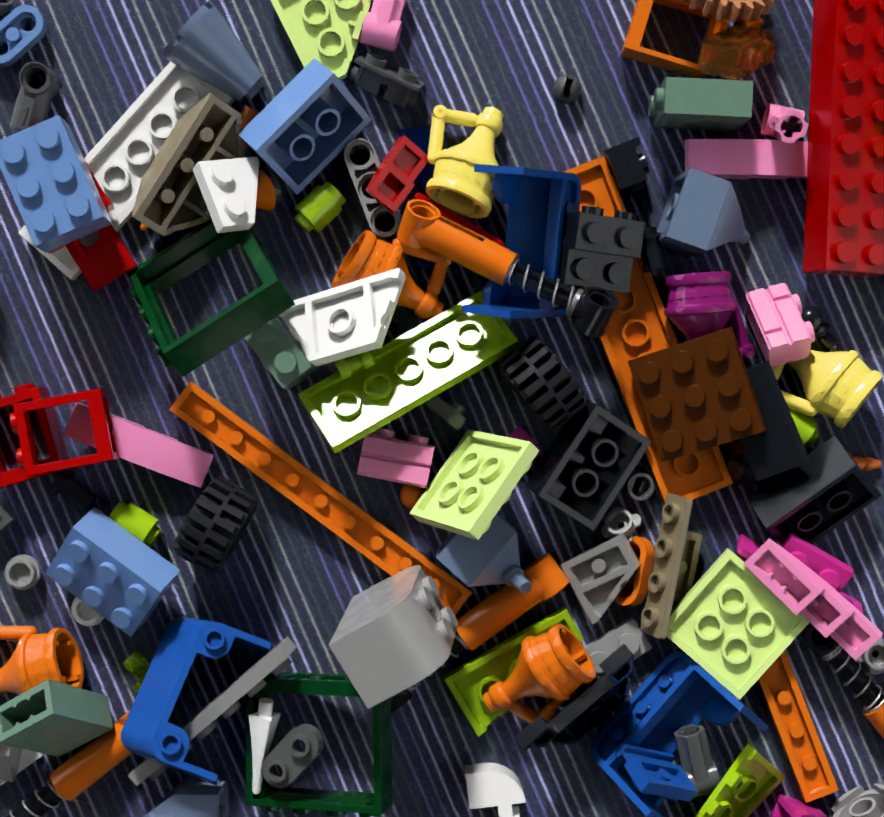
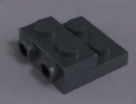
M582 206L581 212H568L559 276L560 283L584 288L595 286L608 291L629 293L634 258L641 257L645 222L635 221L636 214L630 212L615 211L614 217L603 216V208Z

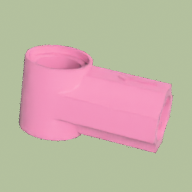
M374 0L371 12H367L363 23L360 43L395 52L401 33V17L406 0Z
M769 103L763 115L760 133L761 135L794 144L800 137L806 136L809 124L804 120V110Z

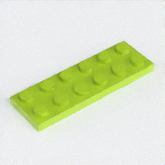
M481 291L385 344L382 348L371 352L375 362L374 366L368 369L364 367L352 372L353 376L342 380L339 373L336 372L298 394L301 403L334 454L508 355L519 346L518 339L501 317L462 312L463 305L484 304Z

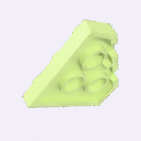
M270 0L303 67L305 68L315 58L331 70L339 80L346 78L360 41L366 14L370 11L373 0Z

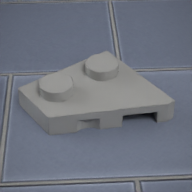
M624 533L561 564L592 625L600 620L640 566V562Z

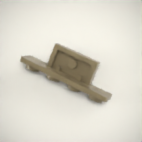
M671 493L667 494L662 508V522L659 537L655 543V557L652 572L648 579L645 607L641 614V631L657 639L666 638L673 602H680L693 587L703 537L702 534L687 531L693 500Z

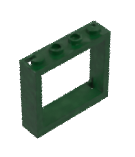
M212 219L128 272L134 286L130 292L140 305L138 308L140 315L150 326L147 328V332L159 347L156 349V352L162 358L167 368L173 365L182 377L296 305L252 227L249 230L217 234ZM241 243L263 285L177 339L158 295L230 248Z
M271 672L264 678L267 684L252 698L245 694L246 805L266 808V812L290 808L295 814H308L314 810L326 811L327 816L333 817L344 816L347 813H359V817H380L393 805L391 697L373 706L374 793L291 787L276 788L270 786L263 776L261 791L256 795L252 792V746L248 715L258 711L259 699L269 698V693L360 696L347 675L281 672L278 676Z

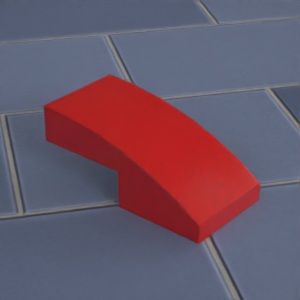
M405 135L400 136L381 162L365 191L391 213H395L415 186L414 180L428 163L427 154Z

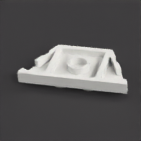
M396 268L293 300L296 305L279 316L289 327V332L293 338L301 345V350L309 362L316 367L382 348L406 276L400 268Z

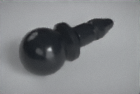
M813 306L803 307L801 317L804 322H811L815 333V340L818 339L817 341L824 349H827V352L843 351L839 343H836L833 336L827 332L830 324L824 322L822 312Z

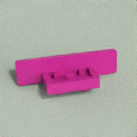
M791 532L781 547L824 579L863 614L862 604L841 591L854 575L853 568ZM743 534L737 539V552L743 561H746L762 546Z

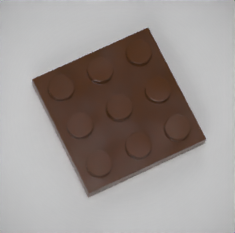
M732 326L628 361L661 462L767 430Z

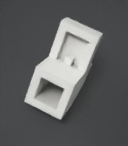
M497 763L465 765L469 809L497 806L499 817H520L519 805L512 806V804L526 803L522 784L513 771Z

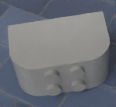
M420 565L405 568L394 576H390L353 596L329 643L330 649L367 709L422 681L441 667L450 656L458 622L450 607H445L439 598V590L431 576L425 575Z

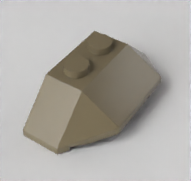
M212 93L207 94L178 120L142 177L132 217L162 236L208 222L211 216L192 169L199 161L245 158L244 140L238 135L242 131L241 113Z

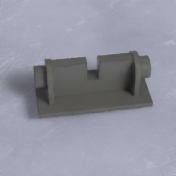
M373 53L361 54L354 59V63L361 65L360 68L354 66L349 77L350 80L354 81L355 86L378 95L381 85L384 84L388 87L383 99L404 109L407 106L414 108L419 96L413 92L414 90L418 92L425 86L424 82L417 80L418 74L402 67L399 70L386 65V59Z

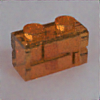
M736 24L705 37L702 41L701 73L713 76L721 74L723 78L737 80L768 65V63L772 62L776 51L772 30L759 27L753 29L752 26Z

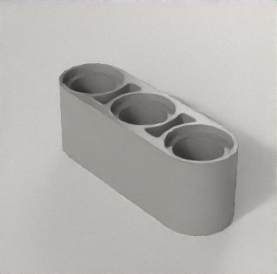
M353 139L345 147L344 159L369 227L376 235V238L384 241L392 240L397 237L396 234L401 222L398 210L395 213H391L375 198H367L363 194L365 186L369 184L380 166L375 148L366 139ZM363 149L370 153V159L364 165H355L351 161L353 153L357 150ZM382 215H390L395 220L394 227L388 232H382L376 228V220Z

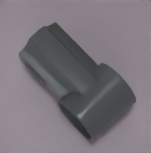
M32 61L26 63L19 72L21 87L10 122V127L22 131L47 120L52 98L58 93L61 81L59 75L54 70L40 62ZM45 72V84L41 88L36 89L34 86L36 75Z
M690 724L682 726L673 734L681 767L698 791L693 798L712 794L719 784L720 778L716 765L711 759L705 729L702 725Z

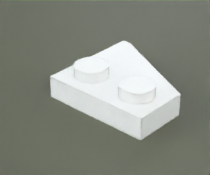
M258 156L197 162L192 170L217 234L249 230L255 223L259 173Z

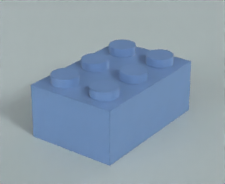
M314 58L238 135L278 178L298 195L372 121V118L338 77Z
M60 115L0 140V169L35 247L47 253L113 224L72 130Z
M94 507L71 528L45 574L132 637L153 613L180 572V569Z

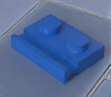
M624 744L616 753L619 758L627 761L624 767L632 778L633 786L642 794L690 802L698 793L682 767L673 764L672 761L675 759L673 754Z

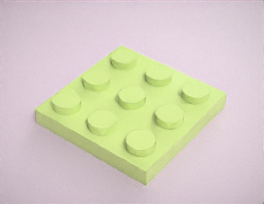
M468 429L409 514L418 522L479 540L482 534L490 528L491 521L502 505L509 500L512 490L521 477L530 469L532 461L539 450L529 441Z
M727 548L673 608L666 636L740 700L810 622L801 613L796 616L743 564V560Z

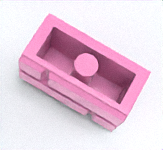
M787 284L772 285L767 289H757L745 295L744 312L766 361H769L771 367L786 364L788 361L802 360L810 355L811 342L815 341L814 329L810 321H803L800 298L797 294L791 295Z
M379 428L364 437L357 475L427 488L435 448L433 445H428V437L409 434L408 440L394 438L395 431Z

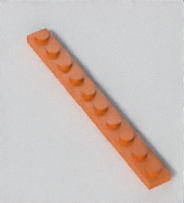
M189 382L169 409L389 575L394 576L405 568L420 565L425 575L431 576L439 590V598L445 607H450L454 615L458 613L472 594V590L194 382Z

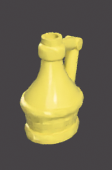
M443 105L434 107L431 117L427 155L428 162L434 165L433 178L426 185V193L429 198L462 216L484 218L489 215L492 209L491 202L495 198L492 191V182L495 174L474 172V165L499 166L495 158L494 144L495 138L500 135L503 129L502 120L504 115L500 110L494 107H485L483 113L477 116L470 112L446 109ZM445 123L475 127L474 132L464 142L442 150Z
M810 349V355L807 358L794 362L788 361L802 383L806 399L783 390L781 391L788 408L807 416H815L817 413L833 419L837 427L843 428L864 404L883 378V375L879 371H872L861 360L857 351L820 352ZM785 364L772 367L777 382Z

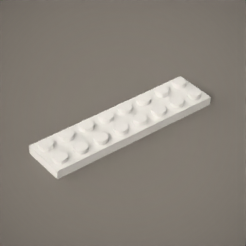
M172 62L161 71L84 158L102 190L108 195L114 205V210L108 214L116 232L132 217L141 179L178 120L209 93H212L229 106L236 99ZM24 225L18 233L34 246L29 232ZM97 230L81 237L83 245L87 247L95 245L99 240V232ZM66 246L50 254L35 247L69 279L75 281L82 273Z

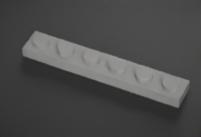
M288 636L181 727L187 733L189 741L195 736L200 740L205 738L217 726L214 723L215 719L220 715L227 719L242 705L238 701L242 696L247 694L252 698L267 684L264 678L272 672L275 676H278L292 663L288 657L297 646ZM144 758L130 772L128 777L138 786L147 777L154 781L168 767Z

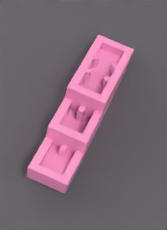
M767 139L685 140V170L691 167L724 179H807L808 141H795L793 144L781 140Z
M80 402L75 403L63 435L96 448L89 407ZM111 414L119 458L199 488L202 487L214 457L212 453L179 442L178 439Z
M770 538L743 563L796 616L801 613L825 638L830 635L854 660H857L882 637L883 633L854 605L799 559Z

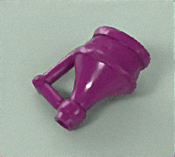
M730 271L690 273L666 277L665 283L669 287L667 308L664 309L663 313L665 317L671 319L687 341L722 330L726 323L729 322L730 327L732 326L742 358L754 356L755 348L749 343L738 303L733 300L728 283L731 281Z

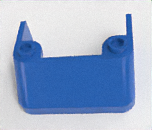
M475 164L474 172L495 174L492 182V191L495 198L500 204H508L505 247L519 254V263L525 266L530 263L531 269L539 273L545 271L546 276L554 280L558 279L560 276L568 212H579L581 183L579 177L574 173L525 167ZM491 280L488 281L483 289L484 304L462 306V312L509 319L562 317L566 314L564 308L560 306L554 308L552 302L546 299L538 300L536 294L530 291L524 293L522 287L516 284L509 286L506 283L504 286H501Z
M190 617L173 619L165 629L122 728L121 741L124 747L135 755L217 786L220 779L218 774L184 762L190 747L189 737L181 727L169 723L168 720L196 654L209 659H219L224 657L234 644L265 656L271 651L272 642L220 622Z
M682 651L670 653L594 738L591 745V755L646 817H666L658 808L666 797L651 794L645 795L633 786L632 778L624 767L627 761L619 758L616 754L624 744L673 754L677 749L673 732L685 725H698L704 717H707L715 725L725 726L732 723L742 713L762 731L766 732L770 727L689 655Z

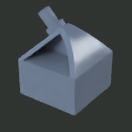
M691 167L675 177L657 227V232H661L659 237L661 247L693 257L728 242H738L744 245L749 241L750 234L744 230L741 208L730 181Z
M498 512L491 521L490 528L482 534L479 540L452 532L436 550V559L468 587L507 584L510 587L514 586L521 594H526L532 587V584L524 577V572L520 568L517 531Z
M186 776L143 817H229V776H219L220 779L217 786L193 776Z

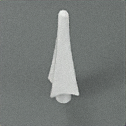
M270 698L259 699L258 711L248 715L252 746V792L256 795L261 791L263 780L262 764L269 754L281 713L272 712L274 701Z

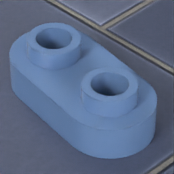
M30 5L18 6L0 21V47L4 44H8L9 47L7 53L0 55V67L13 65L45 36L47 31L46 19L35 7ZM34 21V28L31 31H25L26 23Z

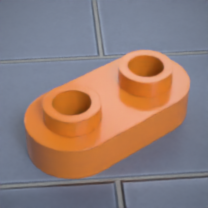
M633 536V541L630 543L640 562V566L614 599L619 605L637 606L646 597L655 551L652 543L645 537Z

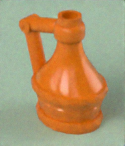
M365 230L354 242L339 266L332 281V288L400 268L405 273L406 279L396 306L413 309V313L421 319L428 318L430 320L439 315L443 310L444 304L438 300L437 295L441 291L448 267L452 261L427 248H410L401 243L398 238L394 239L392 243L378 239L372 231ZM403 254L435 263L427 291H423L415 283L409 273Z
M555 624L546 633L537 636H526L521 643L522 649L511 675L504 682L498 681L491 685L489 691L484 693L483 699L489 710L494 713L498 710L504 711L508 709L511 713L529 724L538 716L549 722L556 716L555 710L563 702L569 699L572 700L577 695L576 689L582 683H590L595 678V667L588 652L571 630L562 624ZM539 696L552 700L541 711H535L518 699Z
M0 626V640H19L11 658L0 668V695L2 692L20 695L48 679L82 688L84 667L81 652L76 640L65 628H53L48 633L38 634V630L34 626Z

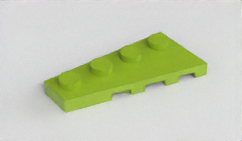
M565 606L443 675L445 682L478 738L487 730V726L492 721L508 711V709L504 711L498 710L495 713L490 711L484 702L483 695L489 691L491 685L498 681L504 682L511 675L522 649L521 643L526 636H537L548 632L555 624H562L571 630L580 642L584 640Z
M747 743L695 817H749L786 777L753 746Z

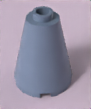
M210 0L206 5L203 4L177 32V41L174 44L169 42L162 52V55L168 61L239 102L244 97L250 101L264 86L259 81L263 74L217 7Z

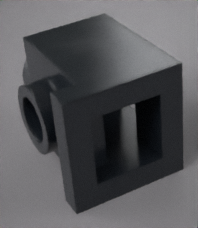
M639 137L606 149L602 154L606 158L619 194L626 191L627 196H632L648 189L645 181L647 180L646 174L649 173V167L642 153L637 154L636 151L641 144Z

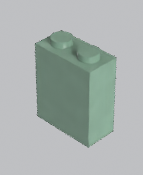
M665 77L659 88H655L654 95H650L648 116L654 117V128L737 132L752 118L754 81Z
M279 315L244 337L283 389H293L319 369L318 366L316 367L309 362L301 350V345L293 338L289 328Z
M50 679L0 705V744L57 757L113 729L108 696Z

